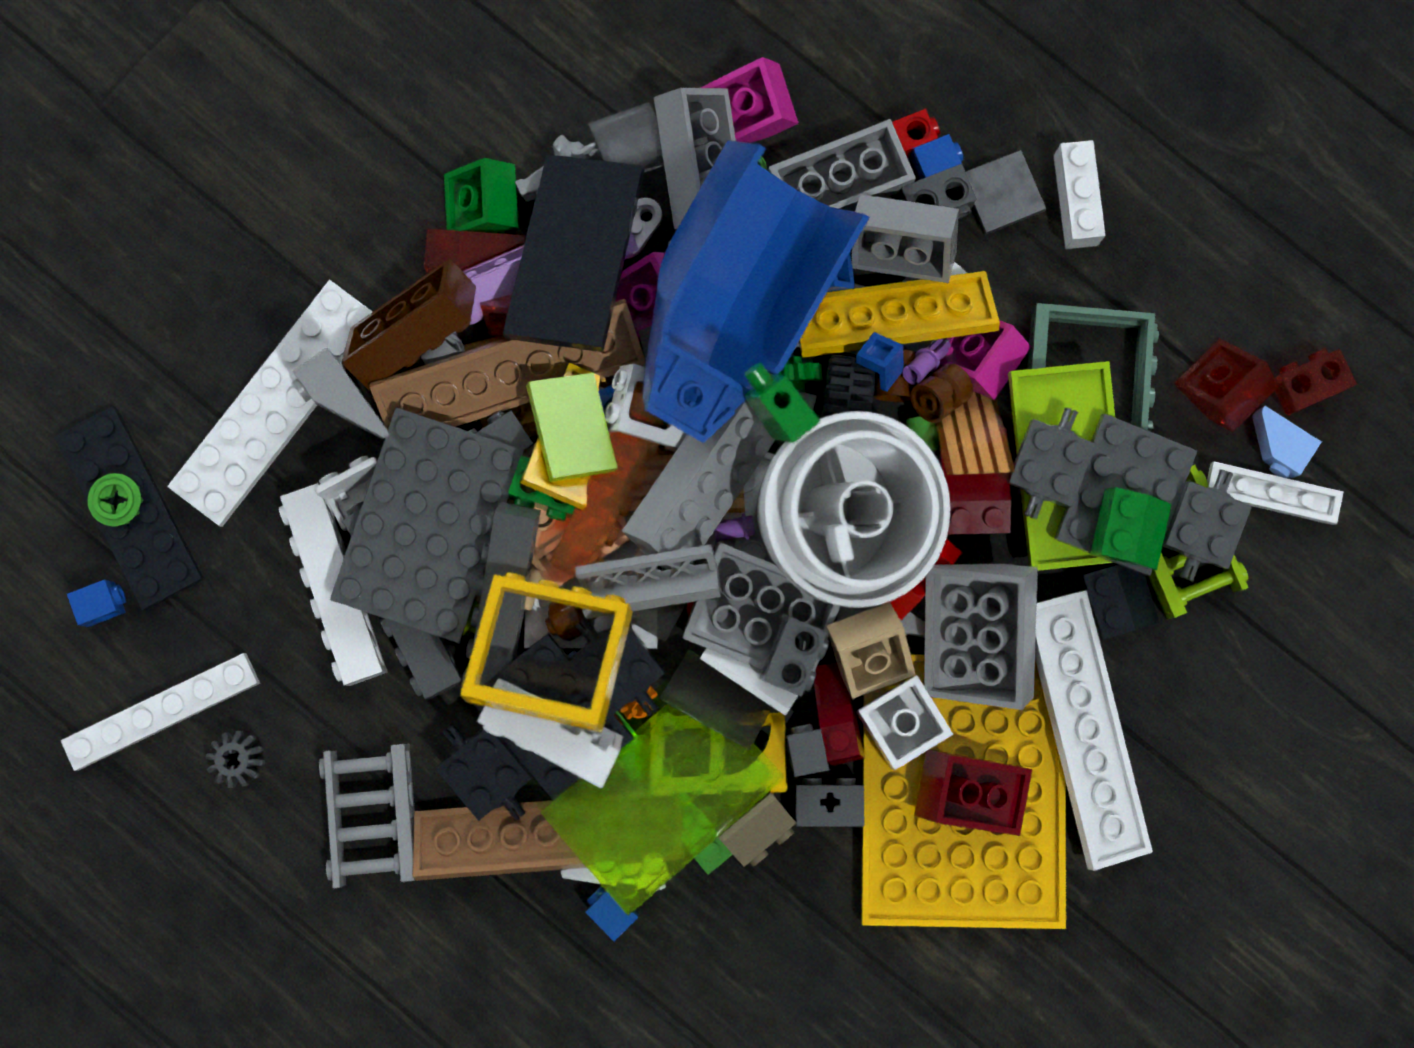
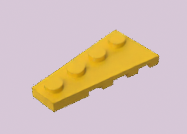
M569 362L562 377L592 372ZM594 373L599 391L600 376ZM538 437L520 483L581 510H584L587 505L586 491L589 476L550 482Z

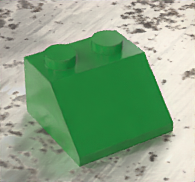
M482 158L444 174L447 237L499 235L518 228L515 164Z
M1122 488L1104 489L1090 555L1157 570L1172 504L1147 494Z

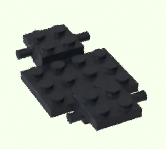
M583 618L581 622L579 621L575 628L579 630L587 642L571 658L568 657L548 632L486 681L483 686L493 688L499 678L542 699L591 710L612 627L598 633L586 618ZM630 627L603 726L623 736L620 749L632 741L634 736L615 712L625 704L635 700L646 712L647 716L651 715L652 711L655 712L659 706L648 695L647 690L654 681L665 673L662 666ZM474 704L479 712L482 713L484 706ZM454 723L442 731L452 743L454 749L450 756L437 765L435 769L478 821L493 809L502 806L506 808L515 821L520 819L526 813V810L522 808L514 796L518 789L532 779V776L554 802L583 779L537 753L517 746L509 738L503 735L495 736L483 728L467 738H464Z

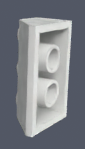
M708 648L700 657L701 660L784 715L787 714L798 696L760 680L759 677L762 669ZM783 678L785 682H792L790 680Z

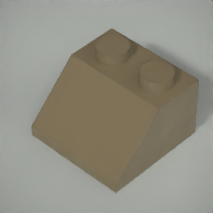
M765 793L718 833V838L743 867L749 862L754 867L769 854L765 849L774 841L780 845L794 833L791 827L796 822L772 793Z

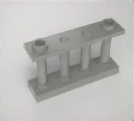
M410 744L391 745V752H388L386 756L337 761V751L323 752L324 758L319 761V772L321 779H325L331 853V860H327L326 873L328 880L333 882V888L345 886L347 875L390 871L400 874L401 882L415 881L413 878L415 809ZM388 770V773L393 772L394 786H390L389 790L340 794L338 774ZM387 803L395 806L396 820H392L391 824L342 828L341 808ZM388 837L398 840L399 854H394L393 858L345 862L343 842Z

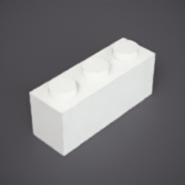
M1091 140L1061 143L1054 154L1065 249L1098 246L1105 237L1094 142Z

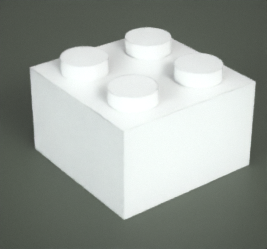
M917 675L912 676L856 711L892 770L898 769L953 735Z

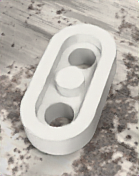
M638 199L631 232L639 250L634 251L627 259L633 258L641 252L662 223V210L653 199ZM644 212H650L652 219L644 222L641 220V215Z

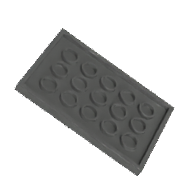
M396 407L388 429L390 434L385 437L330 600L460 643L476 598L479 576H483L486 564L481 563V556L485 543H490L491 532L486 531L490 511L495 512L501 502L508 503L510 498L508 492L521 455L524 456L525 450Z

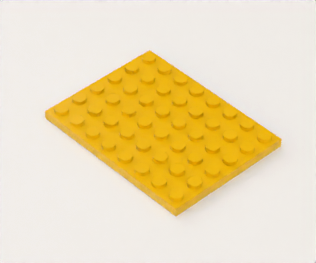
M911 655L915 676H918L924 686L925 655ZM1036 661L1034 698L1022 710L931 697L953 733L950 737L930 748L931 750L1033 769L1020 836L938 824L914 816L926 751L898 769L892 770L863 724L865 759H863L864 827H862L861 924L870 926L1066 929V781ZM907 679L864 694L863 706Z

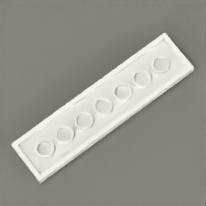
M329 280L167 487L217 525L223 527L317 406L312 399L306 402L292 384V381L296 379L292 371L327 347L343 370H345L346 367L341 362L350 328L371 314L372 311Z
M1087 590L1037 602L1035 661L1087 869L1095 871L1152 853Z

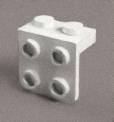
M363 456L349 464L350 469L341 474L333 472L319 480L320 485L314 488L316 494L328 502L343 531L347 530L342 520L348 517L346 511L364 501L378 461L375 457L368 458Z

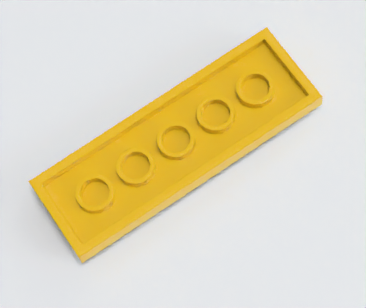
M986 271L951 275L949 283L921 279L827 292L801 336L799 346L801 356L805 358L860 350L874 332L900 344L999 331L1000 321Z

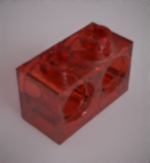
M1325 348L1309 355L1308 359L1310 362L1299 366L1297 361L1278 369L1280 375L1272 379L1271 383L1287 416L1357 385L1340 349L1328 353ZM1322 366H1326L1331 370L1332 380H1327L1323 377L1321 373ZM1292 379L1301 382L1303 386L1302 394L1293 390L1291 385Z

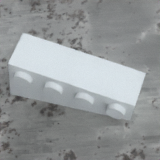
M499 678L493 687L540 698ZM484 706L477 721L484 725L483 729L495 736L503 735L514 741L517 746L537 753L600 788L603 787L617 758L623 738L622 735L603 727L601 733Z

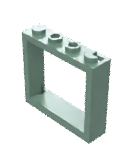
M1036 303L1031 310L1029 345L1031 348L1028 351L1027 369L1046 367L1049 321L1137 329L1131 424L1151 432L1153 422L1148 420L1149 408L1153 407L1155 401V389L1151 388V375H1155L1157 369V356H1153V343H1157L1159 331H1157L1158 324H1155V313Z

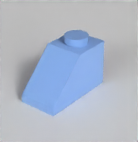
M1267 406L1255 411L1252 418L1263 462L1270 466L1269 470L1276 476L1292 479L1301 475L1321 444V441Z

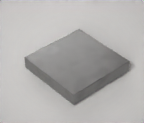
M1021 150L966 171L977 198L973 209L984 235L1046 210Z

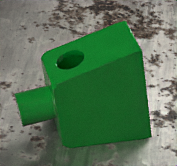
M761 362L755 364L744 373V376L753 387L745 394V398L772 439L794 444L820 423V420L785 376L770 375Z

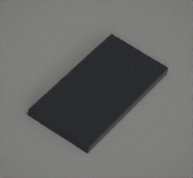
M546 154L503 330L505 339L604 352L644 176L643 166Z

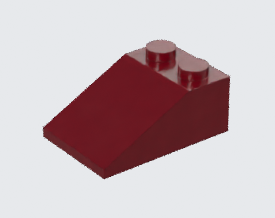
M999 427L1008 463L1006 427ZM954 428V433L964 474H953L944 429H939V464L947 482L950 498L948 534L1010 533L1011 495L1010 484L1007 483L1009 472H999L989 428H984L994 473H984L974 428H969L979 471L977 474H969L959 428Z
M929 749L925 754L914 816L938 824L1020 836L1033 769Z

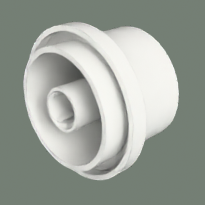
M845 412L820 418V423L794 444L785 442L775 454L766 471L759 489L756 509L762 540L781 573L795 587L817 600L846 607H868L889 602L915 587L932 569L943 549L950 522V498L944 473L937 458L927 444L915 432L894 419L870 412ZM831 525L847 526L854 555L853 560L845 562L830 561L823 527Z

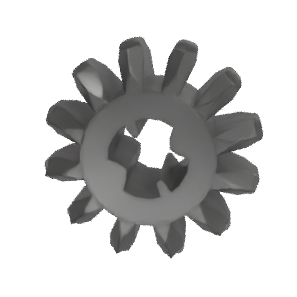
M236 731L233 737L229 732L223 733V743L212 741L211 746L217 752L206 754V759L214 760L215 762L214 765L207 768V771L209 773L219 771L215 778L216 783H222L227 779L228 788H235L238 782L244 787L249 785L248 776L252 778L260 776L259 771L254 766L265 765V760L256 759V754L263 752L264 749L262 746L252 748L256 737L250 735L244 740V732ZM231 754H240L237 758L241 762L240 765H231L234 761Z

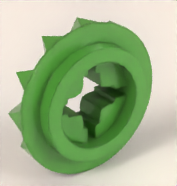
M114 473L99 478L92 485L88 494L90 513L98 522L107 526L117 527L130 524V521L139 514V508L143 502L139 490L140 487L130 477L123 474ZM118 491V496L128 499V501L118 504L115 511L114 505L103 502V500L113 498L115 492Z

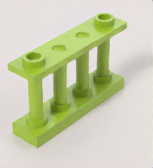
M1193 465L1186 482L1191 481L1208 488L1205 475ZM1161 553L1158 569L1152 570L1151 575L1148 576L1167 620L1186 614L1187 611L1184 606L1187 605V601L1230 584L1233 593L1249 588L1246 583L1248 580L1247 571L1241 562H1237L1235 555H1233L1229 569H1223L1224 572L1183 589L1180 587L1176 588L1171 576L1174 574V570L1184 567L1187 558L1182 554L1168 558L1167 556L1163 557Z

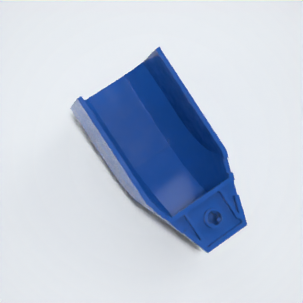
M727 140L672 237L658 276L643 381L644 409L702 443L707 441L735 414V410L746 400L745 394L753 388L744 376L748 369L761 362L770 375H777L784 368L870 218L863 213L829 207L796 190L759 166L757 163L765 150L759 144Z

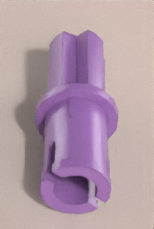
M944 338L936 339L926 348L919 349L915 354V359L904 367L902 372L904 379L912 385H915L916 382L919 384L929 372L935 371L939 367L940 360L948 353V349L951 347L949 340H944Z

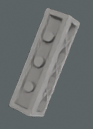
M711 545L576 567V577L581 588L591 591L592 596L605 598L606 594L623 597L626 599L625 603H629L632 611L721 597L719 569ZM707 559L706 564L693 565L689 563L691 560ZM660 565H669L672 567L670 570L664 571L656 569V567ZM630 570L638 572L637 575L626 576L622 573ZM600 576L605 579L589 583L587 577ZM582 608L586 619L611 615Z

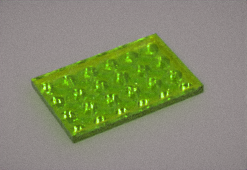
M695 680L632 734L634 736L633 740L620 749L602 788L580 778L540 812L627 916L784 779L783 774Z

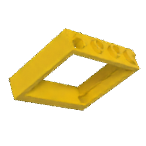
M506 573L505 577L494 574L461 696L468 703L602 733L633 614L629 603H625L626 599L612 594H606L605 598L592 596L591 591L580 587H572L571 591L560 589L558 584L548 580H539L537 584L527 582L525 577L515 573ZM505 592L615 615L591 710L479 685Z

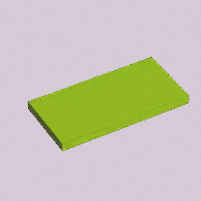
M1109 361L1008 372L1017 454L1032 419L1048 425H1059L1064 408H1071L1078 412L1071 431L1078 437L1091 442L1101 415L1107 414L1115 417ZM1020 488L1028 564L1030 567H1038L1037 571L1113 563L1054 539L1065 511L1064 507L1044 501L1037 520L1030 518V516H1025L1024 513L1031 496Z

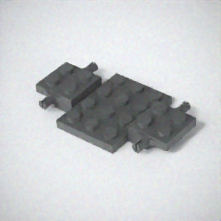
M1064 408L1059 425H1048L1035 419L1030 420L1007 483L1023 489L1031 496L1024 513L1027 517L1030 516V518L1037 520L1044 501H1049L1065 508L1054 537L1055 540L1091 553L1104 489L1117 487L1147 494L1172 504L1163 547L1178 552L1187 558L1179 575L1181 578L1194 581L1199 563H1210L1223 569H1229L1252 508L1251 505L1238 501L1227 493L1230 481L1234 475L1233 473L1220 469L1215 485L1212 488H1206L1191 481L1186 482L1197 450L1107 414L1101 415L1091 442L1078 437L1071 431L1078 414L1076 410L1071 408ZM1105 559L1145 576H1150L1152 569Z

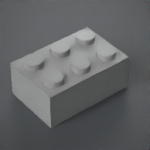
M860 194L855 212L866 214L870 218L852 247V268L949 283L957 251L959 209Z

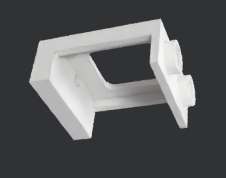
M636 364L620 366L612 382V387L615 389L612 402L609 403L605 411L608 432H621L664 445V449L676 452L687 436L685 432L671 424L664 430L634 421L629 417L634 387L638 381H644L645 367Z

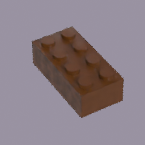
M449 258L352 326L341 363L368 390H370V383L393 376L395 372L404 366L406 368L412 366L424 352L429 349H437L442 345L446 337L454 332L460 333L469 326L476 285Z

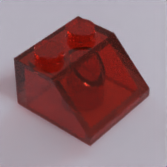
M1221 338L1175 382L1176 387L1209 420L1232 433L1278 388L1266 361Z

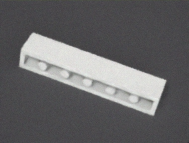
M317 483L280 496L283 506L279 507V512L283 523L290 525L293 537L289 538L293 553L296 557L299 555L301 557L304 568L300 569V574L304 585L311 587L314 599L310 600L313 613L317 619H322L325 630L321 631V636L326 649H332L335 662L332 663L334 675L338 682L342 681L344 685L351 686L388 672L368 613L330 600L346 549L332 509L328 502L318 496L314 490L315 487L320 485Z

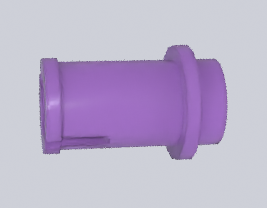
M745 513L740 518L720 521L714 530L716 543L746 537V540H749V536L756 535L753 516H746Z

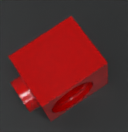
M926 109L892 122L907 159L910 158L913 148L938 139L940 135L936 119L934 117L930 118ZM917 129L923 134V138L919 140L912 139L907 131Z

